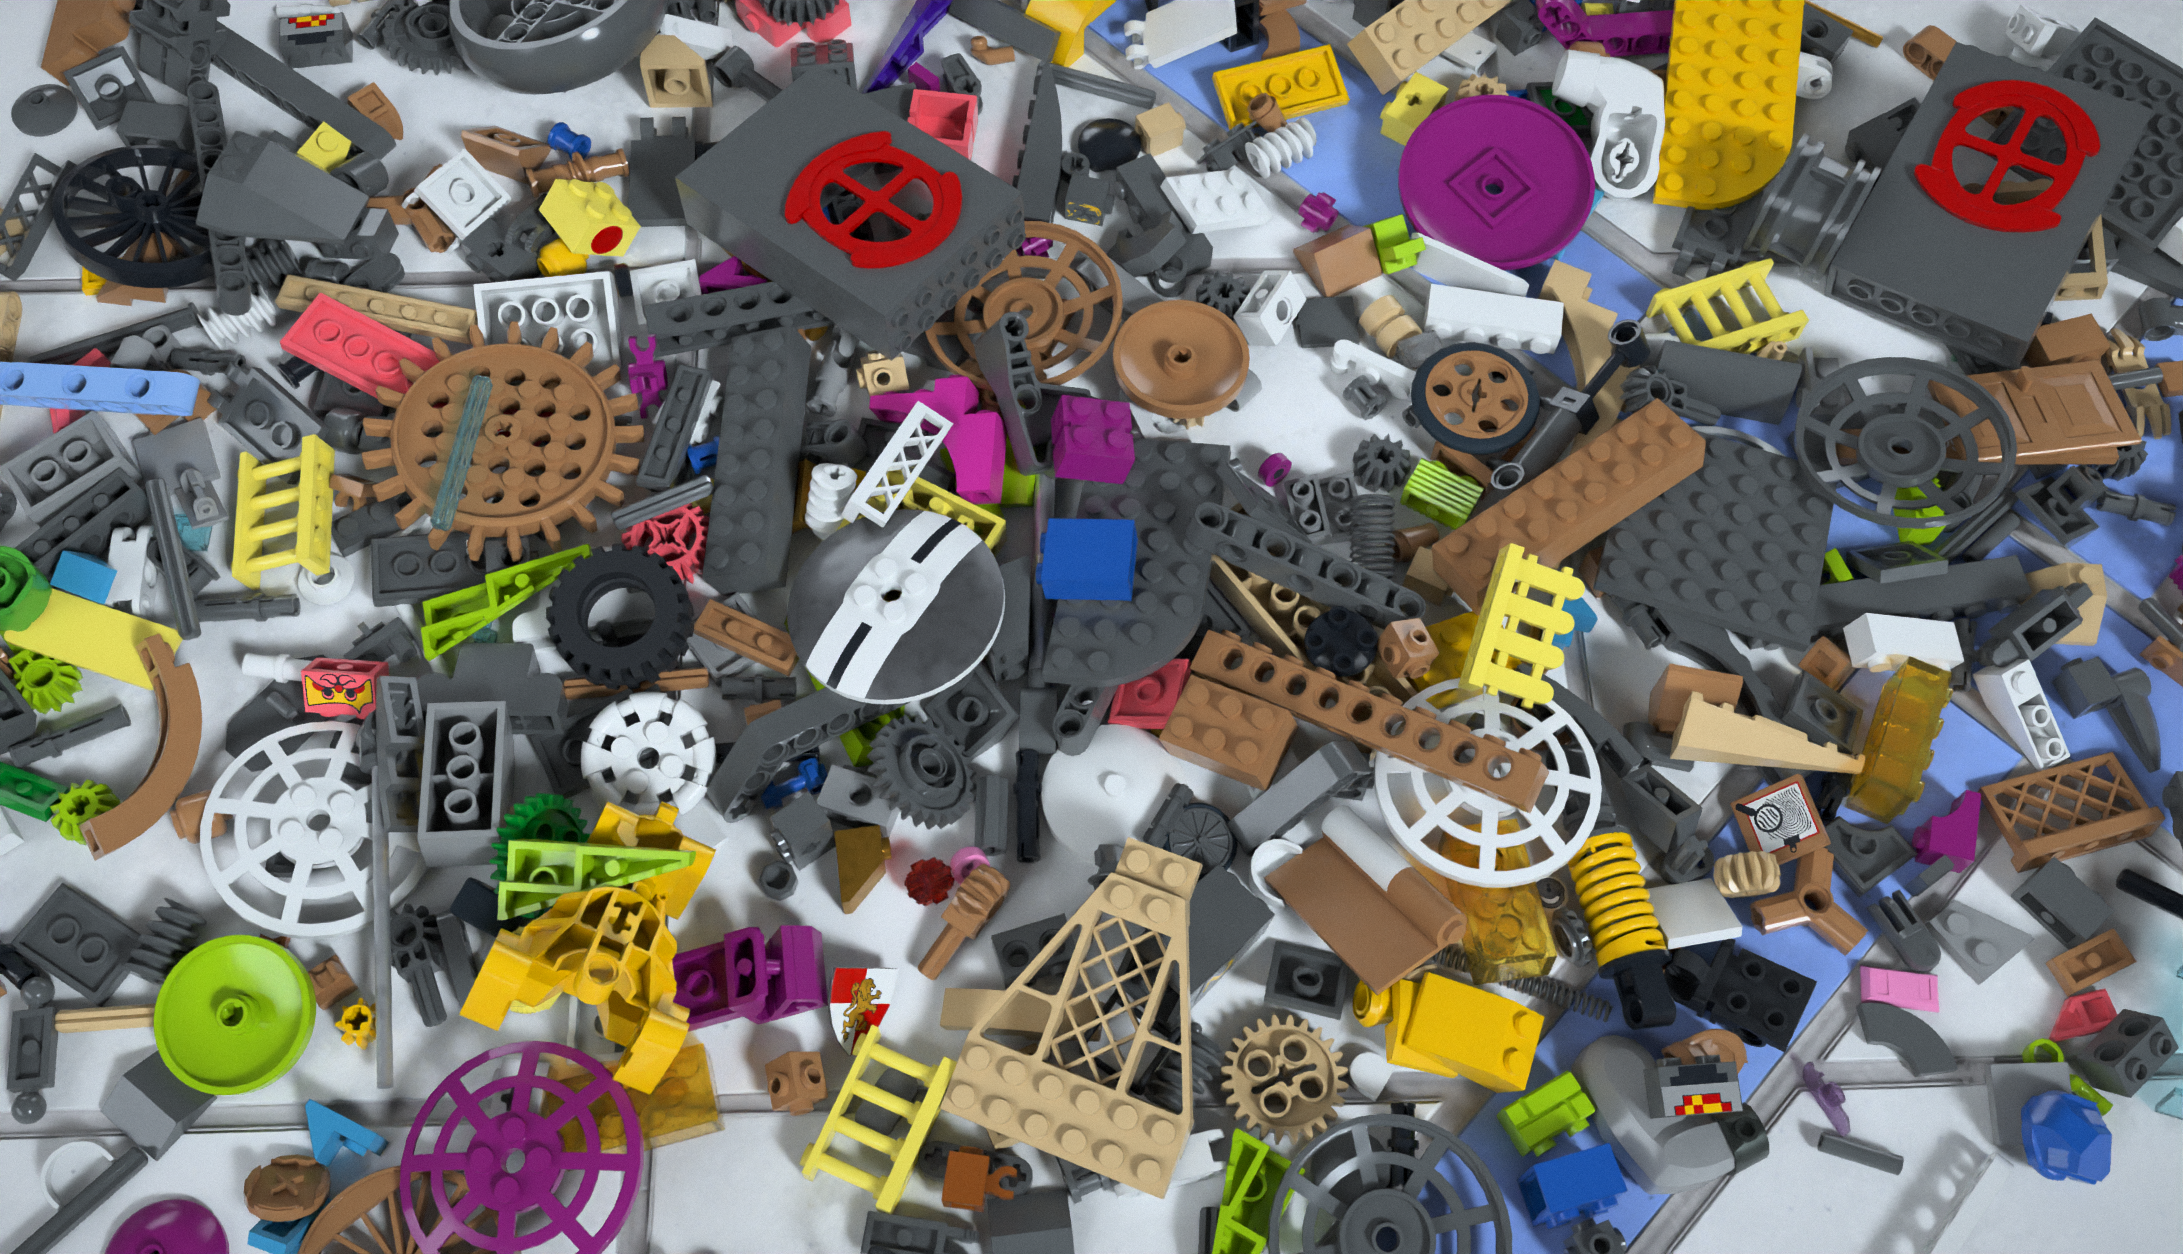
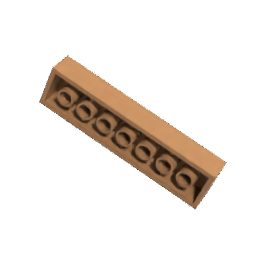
M1657 398L1433 544V570L1478 616L1480 615L1501 548L1510 543L1524 547L1523 559H1526L1528 554L1538 556L1537 564L1551 568L1703 467L1706 440ZM1514 582L1511 593L1517 590L1518 582Z

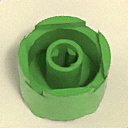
M0 546V630L24 631L44 612L52 593V587L45 575L22 552L11 547Z

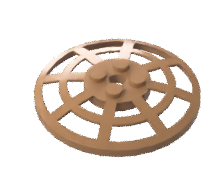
M1024 221L1025 237L1050 239L1066 244L1058 260L1041 256H1017L1015 249L1010 252L996 269L988 272L974 289L966 292L958 300L955 306L954 322H935L929 330L925 331L929 346L937 359L954 375L968 377L974 386L993 391L987 380L979 378L983 373L980 370L974 345L968 334L986 332L1005 313H1018L1021 310H1029L1032 314L1025 318L1029 326L1025 343L1028 351H1031V362L1035 367V375L1040 383L1060 386L1080 376L1092 367L1108 350L1117 334L1122 319L1123 298L1121 283L1115 266L1107 254L1091 239L1078 231L1062 225L1043 221ZM1078 250L1098 265L1109 285L1090 293L1084 280L1069 267ZM1037 267L1050 270V272L1043 281L1036 278H1022L1020 268ZM1004 271L1008 272L1009 281L999 285L992 292L981 286L991 277ZM1062 277L1066 278L1075 287L1080 297L1062 302L1059 293L1055 289ZM973 296L985 304L983 309L984 319L965 321L966 308ZM1112 298V322L1103 342L1086 338L1093 323V305ZM1084 309L1083 321L1077 335L1062 329L1064 315ZM937 335H957L965 351L977 362L966 372L956 366L946 356L939 344ZM1052 340L1068 345L1057 355L1041 361L1039 348L1047 345ZM1077 349L1092 353L1076 367L1058 376L1045 378V369L1063 362L1074 354Z

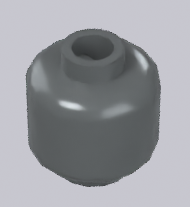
M346 407L332 409L323 420L330 428L323 441L335 451L354 455L362 453L363 451L358 449L363 431V419L369 415L363 411Z

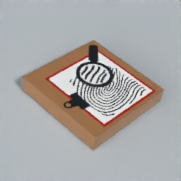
M1800 774L1793 775L1730 803L1749 851L1769 852L1775 855L1779 865L1831 844L1804 778Z

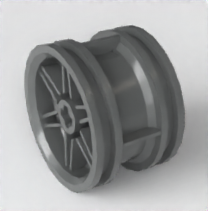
M1804 133L1774 185L1742 248L1749 251L1750 247L1754 246L1760 249L1757 256L1764 258L1768 251H1772L1799 264V270L1796 274L1803 276L1805 271L1814 274L1812 281L1818 284L1882 168L1875 166L1873 171L1865 169L1863 167L1866 161L1863 159H1859L1857 165L1851 167L1824 155L1823 148L1826 144L1825 142L1820 140L1815 146L1808 143L1811 136Z

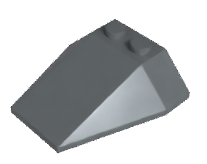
M235 131L207 175L196 224L197 226L230 236L345 245L369 203V196L284 144L249 133Z

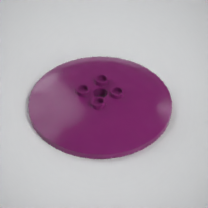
M1478 95L1463 98L1441 107L1429 115L1415 129L1401 157L1398 172V190L1403 210L1416 232L1506 271L1526 268L1541 263L1558 254L1574 240L1584 226L1592 207L1595 192V175L1590 156L1576 132L1559 116L1539 104L1522 98L1506 95ZM1489 184H1495L1501 188L1502 192L1497 195L1490 194L1485 187Z

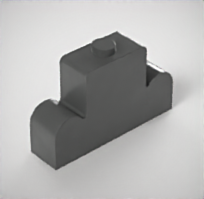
M501 642L465 643L460 648L453 678L449 679L443 673L434 672L423 675L417 680L425 728L427 703L506 701L512 734H564L568 715V702L562 681L558 676L551 673L540 674V666L533 644Z

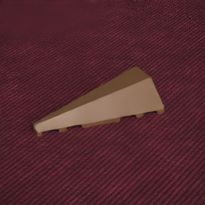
M180 171L169 187L166 196L187 179L192 172ZM152 233L142 261L144 263H162L154 233ZM161 233L167 261L172 262L175 255L178 256L179 251ZM141 237L128 248L122 259L133 261ZM107 280L97 294L96 299L98 303L132 306L133 299L166 303L169 288L133 287Z

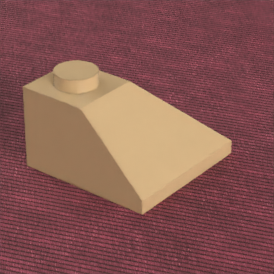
M2066 562L2025 574L2032 593L2021 605L2042 589H2054L2058 586L2066 588L2075 582L2080 584L2083 582L2088 585L2093 595L2077 608L2083 618L2082 624L2055 644L2094 646L2097 643L2107 600L2102 564Z

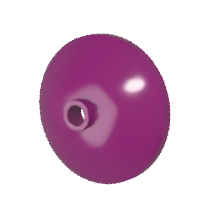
M170 1199L147 1205L127 1218L113 1234L104 1254H153L156 1251L159 1254H229V1242L223 1225L210 1210L191 1201Z

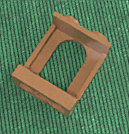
M1503 400L1500 402L1503 409L1512 411ZM1483 420L1478 423L1483 431L1496 429L1495 424L1491 421ZM1535 426L1526 438L1509 448L1500 459L1511 462L1535 433ZM1438 441L1435 442L1430 459L1443 463L1448 471L1460 477L1469 476L1475 479L1478 485L1484 488L1481 500L1494 489L1491 483V475L1494 471L1491 468H1487L1471 454L1462 453L1448 448Z

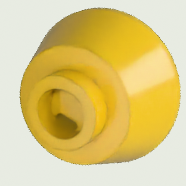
M1362 980L1359 981L1353 995V1013L1363 1027L1370 1028L1389 1023L1393 1020L1391 986L1379 995H1376Z

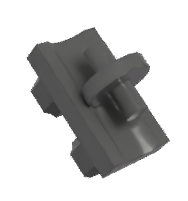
M397 617L386 626L382 621L371 629L364 622L357 625L363 635L351 642L354 648L343 656L349 660L383 662L394 654L402 663L417 655V650L412 642L414 640L412 634L402 620Z

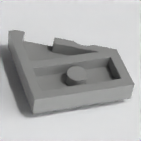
M1956 900L1925 924L1931 935L1978 985L1988 979L2034 940L2031 934Z

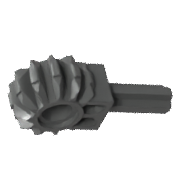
M1654 365L1635 369L1626 376V380L1620 385L1624 393L1619 399L1625 401L1627 405L1625 411H1630L1632 414L1658 398L1679 417L1682 416L1710 426L1717 424L1718 418L1721 417V411L1716 406L1687 397V384L1675 381L1674 378H1667L1665 368L1657 369Z
M404 904L402 914L400 915L395 910H390V917L392 918L390 920L391 966L397 969L398 975L407 983L411 982L424 1025L426 1027L438 1026L447 1020V1014L434 976L435 972L442 970L438 957L441 947L435 943V941L441 939L439 928H437L436 915H429V910L425 906L420 905L414 910L410 904ZM417 930L416 937L412 942L408 944L402 943L404 936L408 932Z

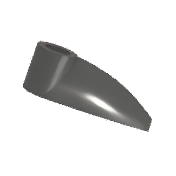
M2136 667L2111 675L2121 695L2111 702L2106 709L2149 773L2160 769L2161 745L2157 722L2147 698L2151 693L2149 677L2144 671Z

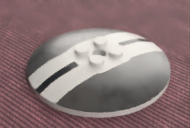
M895 510L884 528H882L867 517H863L853 523H849L827 537L809 555L800 568L791 588L788 601L787 620L790 638L798 657L810 674L822 685L837 694L871 704H901L920 700L954 685L970 673L985 657L997 637L1003 620L1005 609L1004 582L999 565L987 544L970 528L952 518L923 510ZM899 590L902 592V595L896 601L887 602L883 600L889 591Z

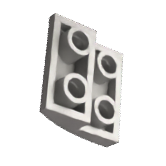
M1352 471L1323 479H1318V475L1313 474L1284 482L1291 516L1312 541V545L1350 541L1352 537L1350 535L1352 528L1349 526L1352 522L1350 519L1352 514L1350 512V500L1358 496ZM1354 516V517H1353V519L1361 518V517H1358V516ZM1356 523L1353 524L1354 527L1361 526ZM1357 531L1353 532L1354 535L1361 533Z

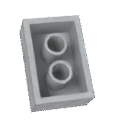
M94 410L0 466L1 473L27 516L40 528L119 467L135 483L144 478L115 432Z

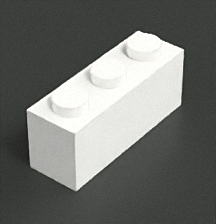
M1865 613L1843 628L1852 667L1867 668L1871 672L1887 670L1897 671L1900 675L1917 673L1927 674L1930 678H1940L1950 674L1952 668L1964 662L1954 622Z

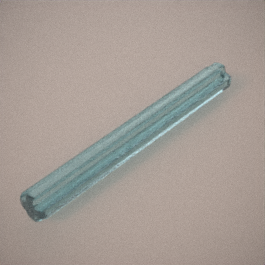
M476 375L472 378L430 519L432 527L436 530L448 531L452 527L493 387L491 379L487 376Z

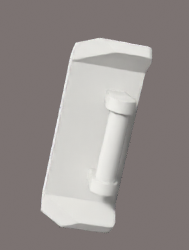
M1418 232L1412 233L1411 239L1423 237L1426 250L1415 253L1417 265L1412 266L1415 271L1451 287L1521 297L1526 296L1529 284L1524 279Z

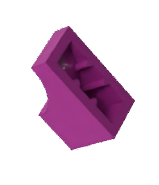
M1965 790L1952 802L1947 816H1932L1922 826H1918L1915 829L1912 838V846L1916 848L1918 853L1915 856V862L1931 866L1946 855L1954 864V868L1951 871L1956 873L1962 872L1974 862L1981 793Z

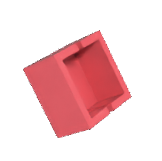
M914 89L909 111L910 117H908L907 122L971 160L978 125L977 96Z

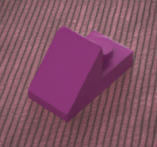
M736 256L731 257L699 277L702 295L767 283V279L754 275L744 276L742 260Z

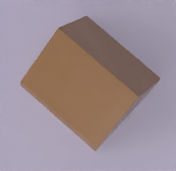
M498 126L465 129L461 133L466 150L485 170L527 185L529 184L526 169L531 168L532 171L539 170L551 152L549 144Z
M1348 224L1293 250L1294 255L1324 298L1335 297L1381 276L1383 272L1371 230L1366 227Z

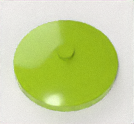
M229 935L207 941L190 951L174 966L160 989L155 1005L153 1026L157 1048L169 1070L180 1081L198 1091L214 1095H243L261 1090L282 1078L304 1053L315 1025V991L310 976L299 959L291 951L274 941L250 935Z

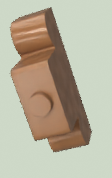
M57 0L41 68L64 85L69 86L70 84L63 72L99 57L98 52L127 38L130 29L129 13L134 10L136 0Z

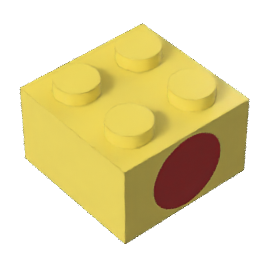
M555 179L539 208V211L573 254L623 257L641 227L632 216L630 209L624 206L614 194V189L604 182L594 183L577 179Z

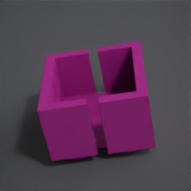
M1061 395L1051 418L1052 444L1055 446L1053 450L1055 477L1123 484L1135 461L1133 434H1129L1132 429L1130 403Z

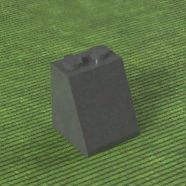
M1028 555L999 566L1005 589V609L997 637L984 657L996 683L1002 680L1013 681L1029 670L1031 564Z

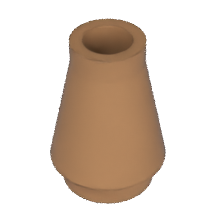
M1261 93L1250 101L1247 107L1249 118L1252 121H1256V124L1267 132H1274L1279 127H1285L1288 124L1274 96Z
M1427 523L1421 526L1394 530L1392 534L1395 535V538L1390 541L1395 543L1391 548L1395 553L1391 556L1395 559V562H1409L1414 558L1419 546L1427 548L1439 540V532L1436 526L1432 523Z

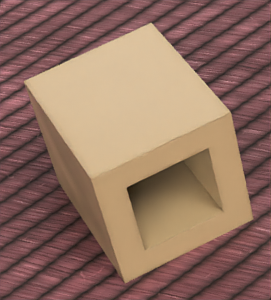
M1169 102L1135 116V131L1140 136L1141 147L1146 155L1151 153L1154 157L1182 145L1186 124L1181 113H1176Z

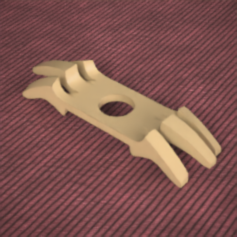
M2117 328L2111 329L2110 332L2117 345L2107 339L2110 347L2105 352L2108 367H2112L2115 374L2149 368L2144 356V345L2136 338L2126 335ZM2156 384L2145 385L2144 389H2122L2127 402L2125 410L2132 417L2133 425L2139 431L2140 437L2144 435L2145 414L2151 425L2154 439H2161L2162 433L2163 436L2171 434L2169 404L2163 402Z

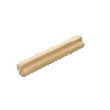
M156 1003L60 1010L55 1015L54 1026L61 1033L153 1027Z

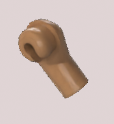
M975 36L971 39L972 48H970L972 55L987 65L1015 62L1013 46L993 49L987 45V39L984 36Z

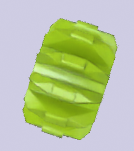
M88 779L82 786L71 782L69 793L57 792L61 802L50 806L52 812L56 815L50 821L53 827L59 830L60 835L67 841L75 840L77 843L86 846L87 843L79 826L91 818L112 810L121 803L120 799L113 794V790L106 784H97Z

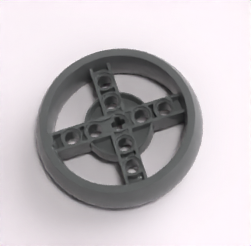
M450 0L448 13L449 27L455 48L460 57L474 73L486 82L514 93L532 95L551 94L573 90L611 75L636 58L651 43L662 26L668 0ZM503 14L514 18L496 40L484 37L495 17Z

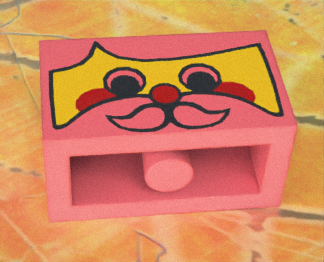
M317 657L301 671L305 712L320 713L324 717H335L341 714L356 715L358 719H365L369 713L376 710L377 678L379 676H389L388 662Z

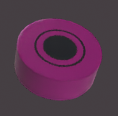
M1283 453L1272 454L1260 466L1258 478L1268 487L1275 486L1287 476L1292 462Z

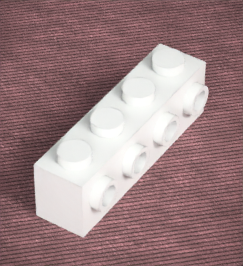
M1431 284L1425 305L1422 335L1432 336L1441 340L1452 339L1466 341L1467 343H1483L1499 346L1503 349L1528 350L1537 354H1554L1562 333L1564 303Z

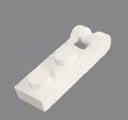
M1339 340L1335 343L1330 368L1334 373H1349L1356 377L1365 375L1369 380V385H1375L1390 392L1398 399H1405L1412 403L1411 387L1416 374L1415 371L1349 340Z

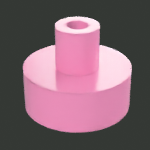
M965 847L953 855L950 861V869L955 880L961 885L972 870L982 864L990 867L985 853L980 848Z

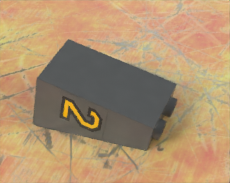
M1220 864L1216 865L1196 884L1189 902L1191 1010L1265 933L1275 916V913L1269 909L1262 899L1255 897L1240 883L1234 874L1227 872ZM1146 929L1141 935L1146 934L1152 930ZM1161 934L1166 947H1168L1171 937ZM1155 936L1135 945L1144 965L1164 956ZM1130 948L1127 950L1117 971L1119 977L1138 968ZM1177 961L1155 1020L1170 1031L1181 1021L1180 974ZM1161 964L1147 971L1153 985ZM1141 974L1122 982L1125 992L1135 1001L1150 994ZM1147 1002L1140 1006H1142L1145 1009Z

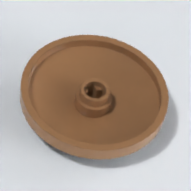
M1188 300L1162 301L1137 311L1120 328L1113 348V370L1116 380L1124 393L1143 409L1160 416L1175 419L1204 417L1230 404L1238 396L1246 382L1250 361L1246 339L1239 327L1228 316L1211 306Z

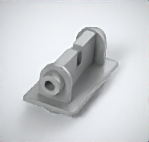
M186 468L180 475L182 488L175 490V493L192 529L210 527L218 522L228 520L229 517L211 481L204 482L201 472L197 469Z

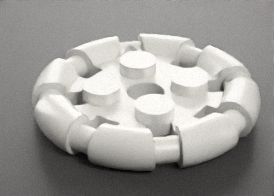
M653 691L630 694L629 699L620 703L612 702L593 720L589 726L592 731L587 743L583 741L581 771L583 779L587 778L591 786L590 795L602 809H604L607 801L638 815H654L661 803L658 795L671 790L674 800L667 803L679 808L678 814L680 813L683 816L704 797L707 792L706 784L710 774L714 775L716 745L714 737L710 738L705 728L708 725L707 722L692 705L682 699L679 701L667 697V693ZM662 711L673 715L669 726L658 722ZM636 712L641 722L628 727L624 717ZM692 733L696 744L686 749L681 737ZM606 735L616 738L611 745V752L601 748ZM647 748H654L659 753V762L651 769L643 768L639 762L641 752ZM686 765L697 768L691 782L681 778ZM612 768L617 780L606 784L601 772ZM629 790L641 795L638 804L633 805L625 802Z

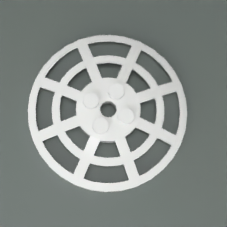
M1460 678L1435 684L1411 697L1403 707L1410 710H1415L1416 706L1425 708L1437 715L1435 720L1445 724H1449L1451 719L1460 715L1484 711V729L1473 730L1470 734L1483 738L1485 734L1493 735L1505 741L1506 748L1519 752L1520 748L1530 750L1544 740L1554 756L1558 770L1548 769L1549 774L1544 784L1557 786L1558 789L1552 806L1544 816L1535 805L1529 814L1447 779H1444L1449 794L1439 803L1435 804L1426 789L1423 773L1430 772L1396 758H1388V755L1376 751L1373 770L1376 798L1380 812L1389 830L1402 847L1420 863L1436 873L1460 883L1479 887L1507 888L1529 884L1549 876L1566 865L1582 848L1593 830L1600 810L1602 792L1600 769L1594 750L1583 730L1574 719L1551 700L1548 703L1542 704V706L1554 715L1540 722L1522 709L1499 703V691L1497 696L1494 697L1485 694L1487 687L1484 685L1483 701L1461 703L1443 712H1440L1426 701L1427 698L1448 689L1460 688L1458 687ZM1500 713L1514 717L1529 725L1532 729L1518 739L1510 733L1500 730ZM1402 721L1392 727L1391 735H1395ZM1565 725L1576 737L1585 753L1591 779L1569 774L1565 753L1553 735L1554 732ZM1429 737V738L1426 740V742H1425V749H1426L1427 743L1429 742V740L1431 739V737ZM1475 749L1464 750L1460 754L1459 763L1470 762L1475 756ZM1501 763L1496 767L1500 778L1509 773L1511 769L1510 763ZM1388 773H1410L1415 796L1422 809L1426 812L1411 828H1408L1401 819L1393 803L1388 786ZM1569 789L1590 794V804L1585 819L1575 836L1565 844L1552 825L1564 809ZM1461 806L1468 812L1482 817L1481 833L1462 827L1447 816ZM1518 810L1531 824L1530 827L1515 833L1497 835L1498 817L1510 815ZM1438 825L1443 831L1469 844L1480 846L1479 868L1466 867L1450 861L1428 848L1420 840ZM1540 836L1554 854L1545 861L1527 868L1495 871L1496 848L1521 845Z
M326 721L311 722L285 728L263 738L246 749L226 768L215 783L205 804L200 825V849L203 863L215 890L228 907L245 921L264 931L277 935L310 940L335 938L360 931L374 924V894L367 882L373 879V861L362 871H359L351 858L365 838L373 840V824L368 823V815L364 805L372 801V784L355 791L350 785L340 781L347 762L360 767L359 754L353 753L352 749L356 742V733L361 725ZM371 729L374 735H376V730ZM343 731L335 749H309L287 756L278 743L286 738L308 732ZM264 750L272 765L267 767L253 780L242 799L220 798L224 787L235 772L251 757ZM314 759H331L324 777L302 780L293 766L297 763ZM279 773L289 789L279 797L275 804L254 801L262 787ZM214 813L236 815L234 837L237 851L241 857L221 872L215 862L211 843ZM323 814L330 817L329 825L321 831H314L308 827L310 820L316 815ZM248 816L270 819L272 838L251 850L247 838ZM389 832V860L397 846L420 852L415 865L405 880L390 894V910L399 908L416 891L430 868L425 864L417 840L418 835L407 832ZM281 852L285 858L296 865L291 882L286 883L272 876L260 864L276 853ZM337 865L346 879L328 886L307 887L312 868H327ZM247 872H250L265 887L278 894L287 896L282 918L270 917L250 907L232 891L229 885ZM353 891L365 910L354 916L333 922L298 923L303 900L330 899Z

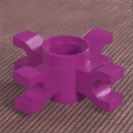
M656 334L648 335L649 347L647 348L638 346L636 336H629L628 338L630 350L637 362L628 364L629 382L632 394L642 393L641 419L648 418L647 407L649 405H656L660 409L664 402L660 396V391L668 390L664 359L655 360L654 350L657 345Z

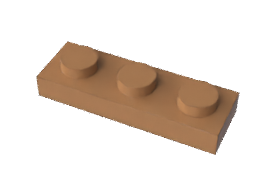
M712 599L709 600L694 624L693 632L695 635L788 677L800 659L792 644L790 634Z

